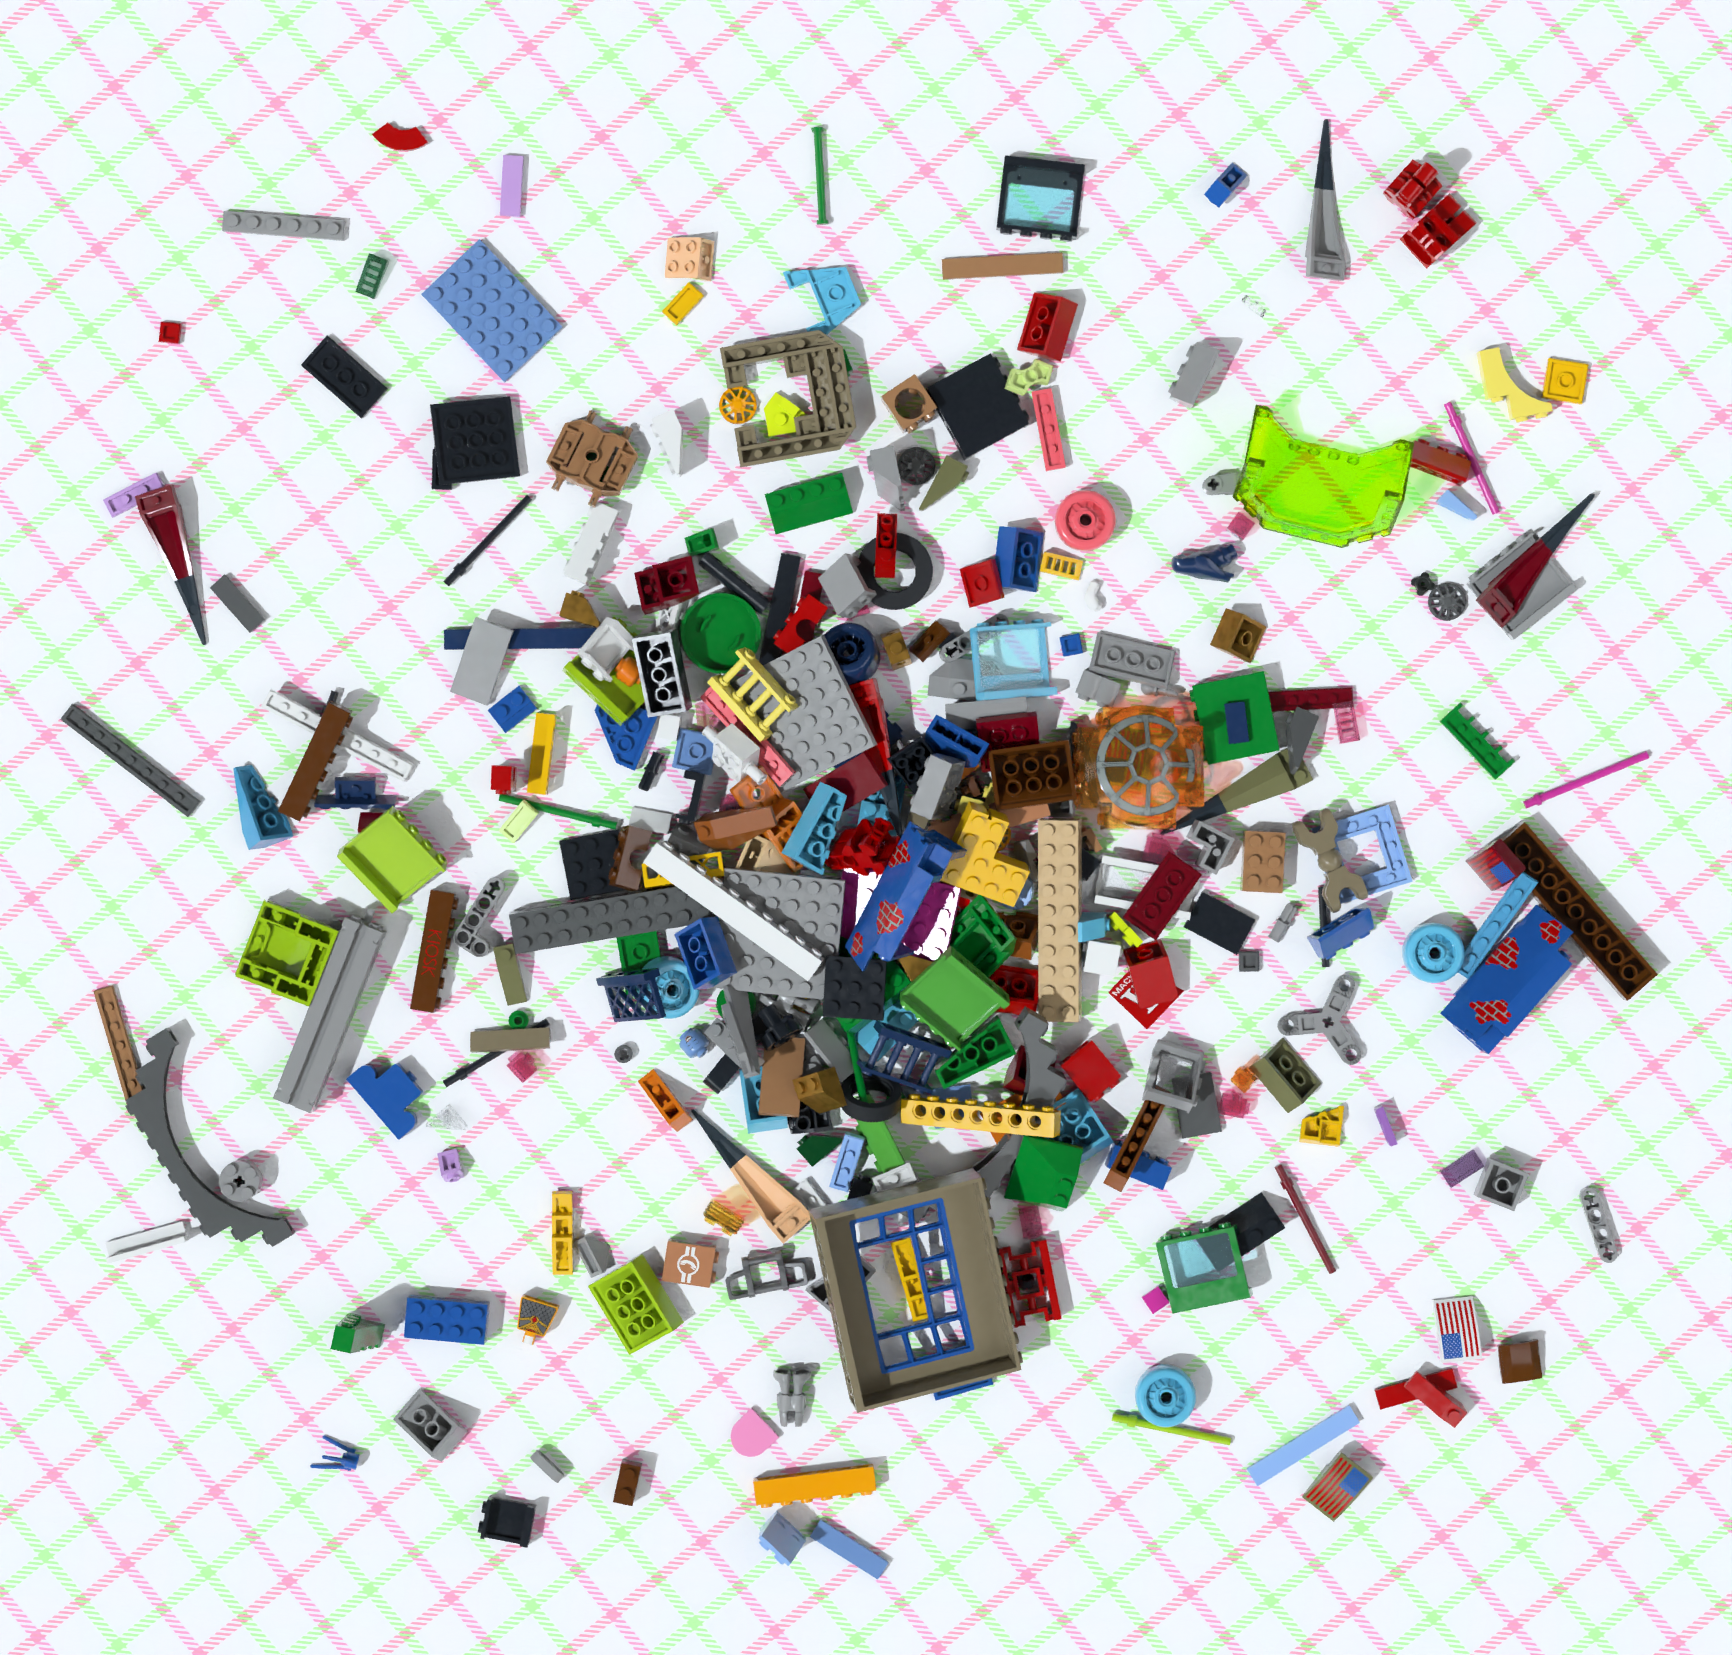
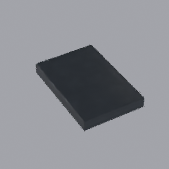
M1201 892L1191 911L1190 920H1186L1183 927L1237 955L1255 919Z

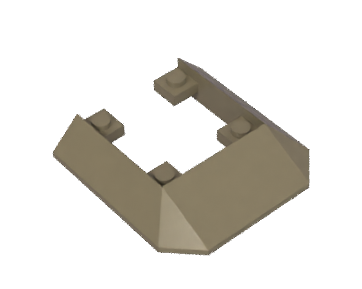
M820 330L720 348L727 389L748 386L745 373L746 366L784 360L787 379L807 375L813 414L794 417L797 437L758 444L755 425L734 428L740 468L838 451L856 428L843 346Z

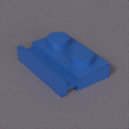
M518 686L487 711L502 730L507 733L537 710V707L523 689Z

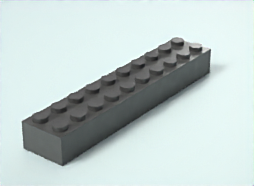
M675 885L509 913L516 954L689 926L700 918L715 917L713 912Z

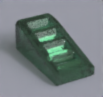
M369 253L355 292L375 299L389 261ZM372 262L381 264V268L371 265ZM369 269L378 272V276L368 273ZM366 277L376 280L375 284L366 281ZM363 284L372 287L373 291L362 288Z

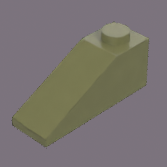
M946 455L919 507V511L923 512L959 486L960 482L965 483L970 473L966 471L968 466Z
M514 943L493 947L507 1006L528 1002Z

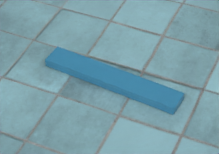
M1524 871L1519 877L1514 879L1464 949L1465 956L1462 967L1458 971L1459 974L1468 979L1474 973L1537 885L1538 881Z

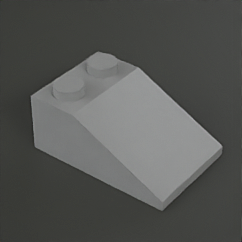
M421 1389L417 1390L393 1419L432 1458L441 1462L468 1432L452 1415Z

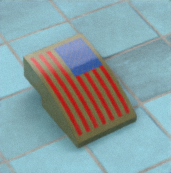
M1339 1450L1328 1466L1326 1465L1305 1491L1302 1498L1334 1522L1360 1495L1373 1477Z

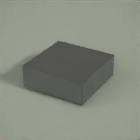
M1239 951V972H1259V951Z

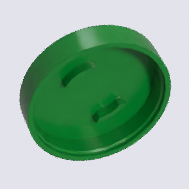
M713 593L697 599L688 607L680 623L679 638L683 652L695 666L710 673L726 674L740 659L735 653L737 650L746 647L756 654L761 641V626L757 614L746 601L732 594Z

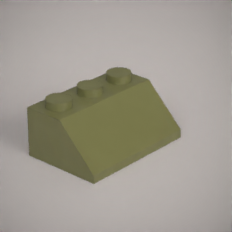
M1284 1038L1277 1041L1249 1067L1287 1113L1302 1105L1322 1084Z

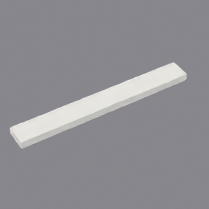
M273 689L269 690L261 705L262 708L311 734H314L322 715ZM347 728L344 729L342 734L345 735L341 746L337 745L336 747L402 782L406 781L414 766L413 763Z

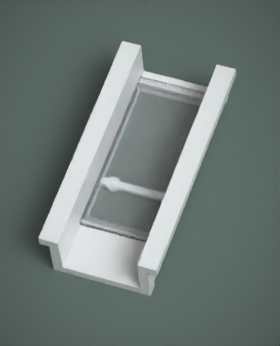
M1103 855L1098 872L1094 903L1128 909L1159 865ZM1194 887L1173 915L1174 918L1190 920Z

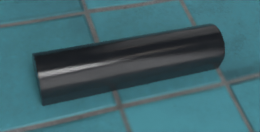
M706 553L698 563L699 566L735 595L746 601L760 615L771 604L768 598L712 553Z

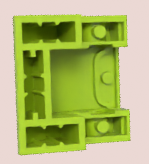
M264 899L235 972V977L271 990V993L309 1007L337 937L338 930L309 916Z

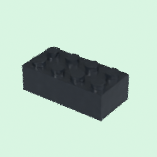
M677 629L638 634L632 638L648 718L686 712L692 708Z

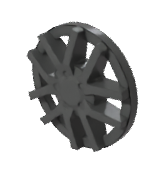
M909 448L899 458V474L909 484H924L932 478L935 472V460L932 454L924 448ZM916 450L915 457H912L909 452ZM919 451L924 452L921 459L917 458ZM926 454L930 457L931 461H923ZM905 455L911 459L910 462L903 459ZM901 462L908 465L907 467L901 470ZM932 463V469L925 468V464ZM909 469L911 473L905 477L903 472ZM923 471H929L931 473L926 478ZM921 473L924 480L918 481L917 474ZM914 474L916 482L910 481L908 478Z
M1443 583L1436 586L1428 597L1430 612L1437 619L1443 621H1451L1458 618L1466 606L1465 594L1458 586L1451 583ZM1447 586L1453 587L1455 589L1451 593H1449ZM1444 587L1446 594L1442 595L1439 588ZM1436 590L1440 597H1433ZM1458 590L1461 595L1454 598L1452 595ZM1461 597L1463 601L1462 605L1456 602ZM1431 600H1439V605H1432ZM1455 605L1461 608L1459 612L1453 608ZM1440 607L1439 613L1437 614L1433 608ZM1443 610H1447L1446 618L1441 616ZM1450 610L1454 612L1456 615L1453 617H1449Z

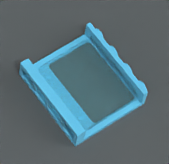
M1043 619L1031 620V624H1025V620L1013 621V625H1007V621L995 622V626H989V623H977V627L970 629L976 701L1058 695L1057 687H1050L1045 628L1050 627L1051 622L1044 623Z

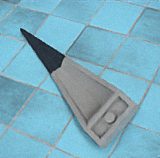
M1325 119L1323 121L1305 257L1307 258L1306 277L1344 281L1345 257L1333 187L1329 121Z

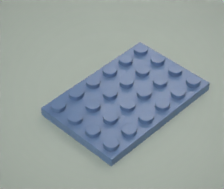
M480 239L421 294L504 383L563 328Z

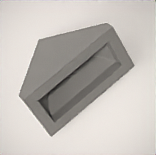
M589 1236L573 1242L591 1278L606 1272L610 1245Z

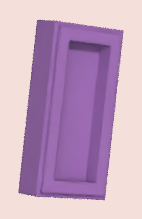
M1383 1106L1375 1107L1374 1112L1387 1144L1391 1147L1397 1145V1140Z

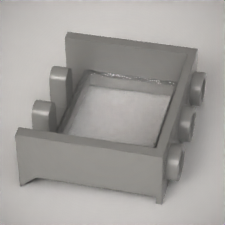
M1158 1039L1152 1050L1142 1101H1154L1189 1113L1192 1107H1196L1199 1095H1196V1091L1201 1087L1202 1078H1199L1200 1072L1203 1073L1206 1061H1203L1204 1052Z

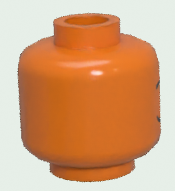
M632 657L622 658L614 670L616 678L628 687H632L635 683L639 685L640 677L636 660Z

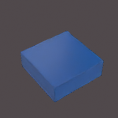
M1079 633L1059 637L1063 657L1083 653Z

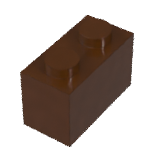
M622 1459L613 1498L614 1503L633 1506L642 1463Z

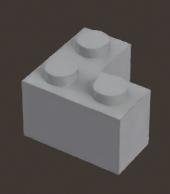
M1196 819L1186 838L1203 846L1195 865L1217 875L1235 839Z

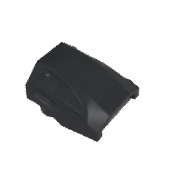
M801 1101L799 1117H787L791 1134L833 1130L830 1111L819 1114Z

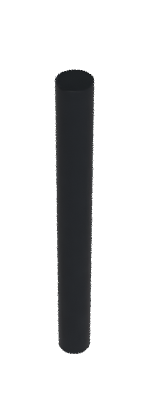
M1318 887L1320 928L1328 924L1327 904L1322 896L1323 887ZM1321 958L1322 967H1330V959Z

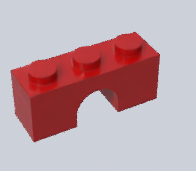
M810 594L807 597L802 596L796 604L799 608L795 614L792 612L785 620V623H787L786 627L783 630L779 629L773 637L776 640L774 645L786 653L805 643V640L797 635V625L803 620H810L818 625L829 609Z
M491 765L490 790H495V794L511 795V791H516L517 767Z

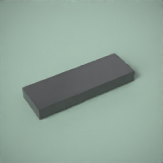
M225 574L210 587L249 633L253 632L265 621L264 617Z

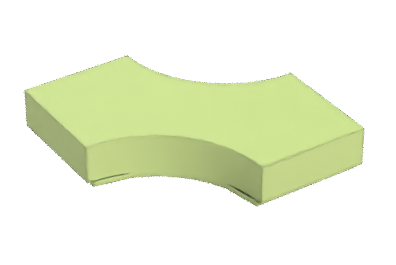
M1035 358L1027 369H1011L1005 389L1024 396L1032 385L1041 384L1046 386L1049 384L1053 365Z

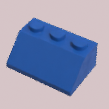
M999 526L995 561L1002 588L1037 592L1044 532L1019 527Z
M1356 906L1307 936L1318 958H1326L1328 960L1337 954V950L1352 946L1355 939H1362L1368 936L1370 930L1374 928L1371 911L1367 907Z

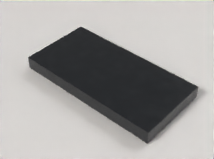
M328 335L301 364L305 370L361 419L388 390L385 385Z

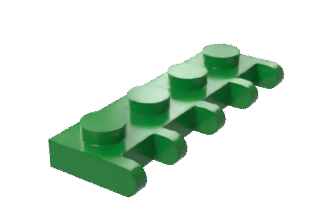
M1460 702L1439 722L1485 771L1496 780L1516 760L1511 758L1506 762L1498 754L1503 747L1499 745L1494 749L1484 739L1489 732L1486 730L1480 734L1470 724L1475 719L1473 715L1468 720L1464 718L1458 711L1463 706Z

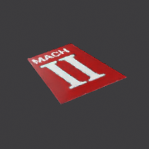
M1129 972L1108 992L1146 1029L1176 1000L1155 1004L1151 1008L1140 1009ZM1176 987L1178 996H1180L1184 990Z

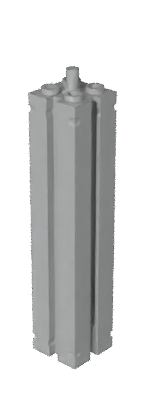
M368 908L364 918L357 915L344 917L342 927L339 930L272 1099L295 1106V1108L308 1113L316 1111L381 948L382 941L387 931L382 930L384 926L375 922L371 923L375 910Z

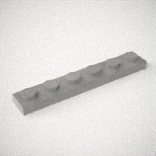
M223 211V232L344 241V220Z

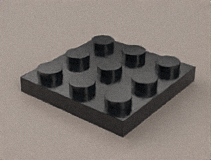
M619 829L559 841L570 900L626 890L609 885V872L615 863L613 859L614 852L620 842L618 840Z
M827 955L822 1017L883 1021L887 961L871 958L867 968L862 972L853 957Z

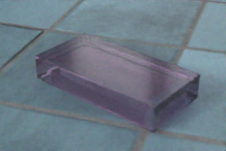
M1474 1149L1439 1170L1449 1187L1452 1188L1485 1166Z

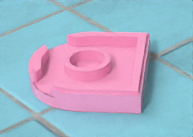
M752 1407L734 1424L731 1430V1443L734 1449L739 1454L747 1457H755L762 1454L779 1438L776 1432Z

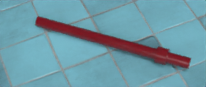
M1282 1164L1276 1165L1274 1168L1281 1180L1280 1184L1283 1190L1286 1189L1328 1273L1336 1272L1293 1187L1294 1183L1291 1177L1287 1176Z

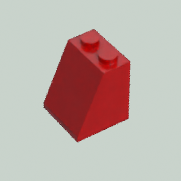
M1161 939L1141 944L1138 947L1134 946L1123 949V955L1140 1009L1151 1008L1155 1004L1168 1003L1179 998L1170 961Z
M1090 1038L1059 1063L1090 1102L1093 1099L1095 1102L1105 1095L1104 1090L1108 1087L1112 1089L1120 1083L1119 1078L1121 1075Z

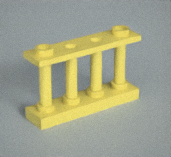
M744 647L735 652L740 659L724 676L721 674L715 675L707 683L761 742L773 734L770 730V725L785 710L789 713L796 710L799 706L796 704L795 698L788 694L755 658L754 652ZM746 665L754 674L736 691L730 685V680ZM760 680L767 689L751 705H748L743 700V696ZM773 695L780 704L763 721L759 718L756 711Z

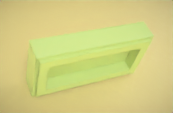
M523 800L498 831L512 843H515L539 814V811Z

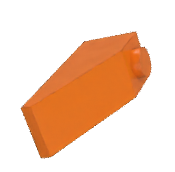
M654 1069L638 1080V1083L664 1119L676 1132L693 1120Z

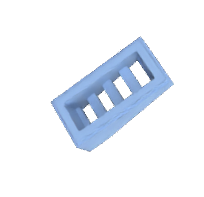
M1446 490L1435 502L1468 520L1474 521L1477 518V515L1450 490Z

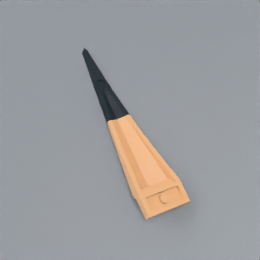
M691 1109V1112L768 1227L784 1244L810 1221L809 1211L798 1199L694 1109Z

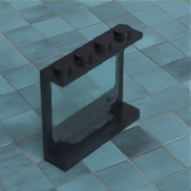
M1005 155L996 230L1000 231V234L1012 235V232L1020 233L1021 237L1031 238L1032 235H1040V239L1052 240V237L1060 238V241L1072 242V239L1076 240L1085 164Z

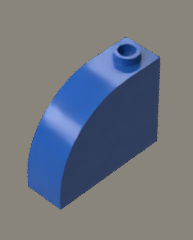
M937 714L925 734V741L936 753L966 761L965 767L967 768L976 767L989 747V743Z

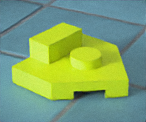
M775 392L764 407L768 436L796 433L794 417L807 415L777 392Z

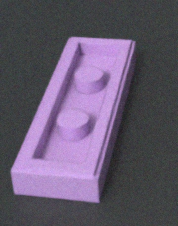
M503 155L500 216L520 217L524 156Z
M156 472L103 499L111 517L115 518L137 506L135 496L165 486Z

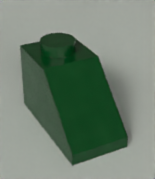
M812 1134L808 1137L805 1135L797 1142L799 1146L796 1149L813 1167L840 1144L843 1139L841 1136Z

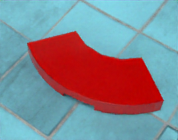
M387 122L372 134L379 143L392 150L414 151L429 144L417 127L409 130H399Z

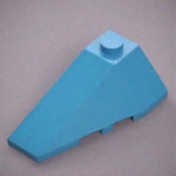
M253 766L233 768L242 833L248 850L266 848L292 838L293 833L286 815L278 812L279 809L275 805L276 800L274 797H270L264 789L265 784Z

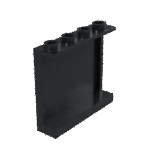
M991 353L926 389L937 406V412L964 461L1029 425L1030 417L1028 413L1019 406L1020 399L1018 395L1005 389L1008 377L1006 374L1002 375L999 369L1001 367L1000 362L996 356L992 357Z

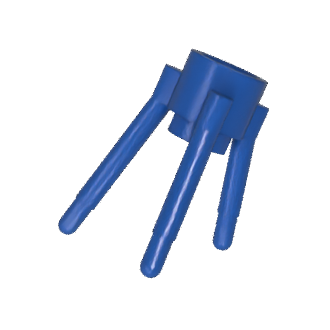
M323 1435L322 1438L348 1453H343L342 1458L322 1455L323 1459L341 1462V1465L311 1464L310 1468L356 1470L360 1454L355 1453L356 1449L349 1448Z

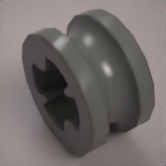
M620 1045L616 1048L614 1056L619 1063H627L631 1060L633 1052L629 1046ZM623 1048L627 1049V1054L629 1055L624 1060L620 1059V1054H618V1051H623Z

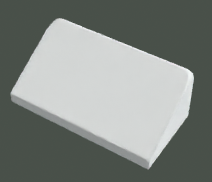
M632 807L629 825L648 831L669 834L672 814Z

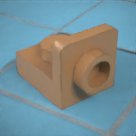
M1082 827V837H1087L1084 841L1090 851L1094 850L1095 853L1102 850L1103 848L1092 828Z

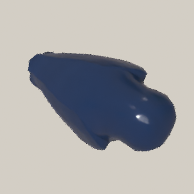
M1228 544L1226 546H1218L1211 551H1199L1188 556L1183 553L1178 556L1176 555L1172 558L1171 566L1176 573L1198 579L1229 583L1234 574L1224 571L1223 568L1230 565L1232 560L1238 558L1234 546Z

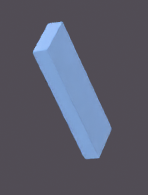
M845 1132L829 1187L849 1192L865 1137Z

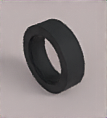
M854 1073L842 1082L841 1087L847 1106L841 1108L848 1116L863 1122H882L891 1119L899 1112L902 1088L898 1082L874 1074L868 1076L863 1073L866 1090L880 1091L889 1096V1099L879 1103H867L853 1097V1094L858 1092Z

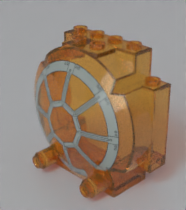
M1148 705L1102 707L1098 709L1095 715V722L1098 726L1079 727L1072 733V743L1075 744L1072 762L1075 765L1076 771L1073 774L1077 800H1073V804L1076 805V810H1100V813L1097 814V824L1100 825V830L1176 829L1177 810H1196L1204 807L1203 726L1176 725L1174 708H1159Z

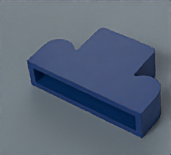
M400 1063L392 1065L379 1078L377 1077L378 1071L373 1065L361 1066L346 1080L395 1137L400 1140L417 1124L416 1114L413 1111L406 1110V1107L423 1093L421 1087L415 1082L417 1080L416 1076L410 1070L407 1072Z

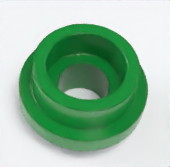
M517 1010L510 1014L508 1022L512 1029H525L529 1023V1018L525 1012ZM516 1017H520L522 1019L521 1024L515 1023Z

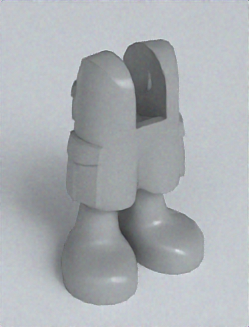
M762 994L759 999L766 1006L774 1004L783 1018L789 1014H792L793 1018H798L803 1026V1032H806L810 1026L812 1016L794 1009L793 1005L795 1004L807 1012L815 1014L821 1003L820 999H804L778 995L776 1001Z
M787 1369L774 1370L773 1377L779 1382L781 1392L777 1394L780 1425L787 1427L788 1411H795V1427H801L807 1395L802 1390L804 1383L811 1377V1371L800 1369L793 1372L794 1391L790 1393L791 1371Z

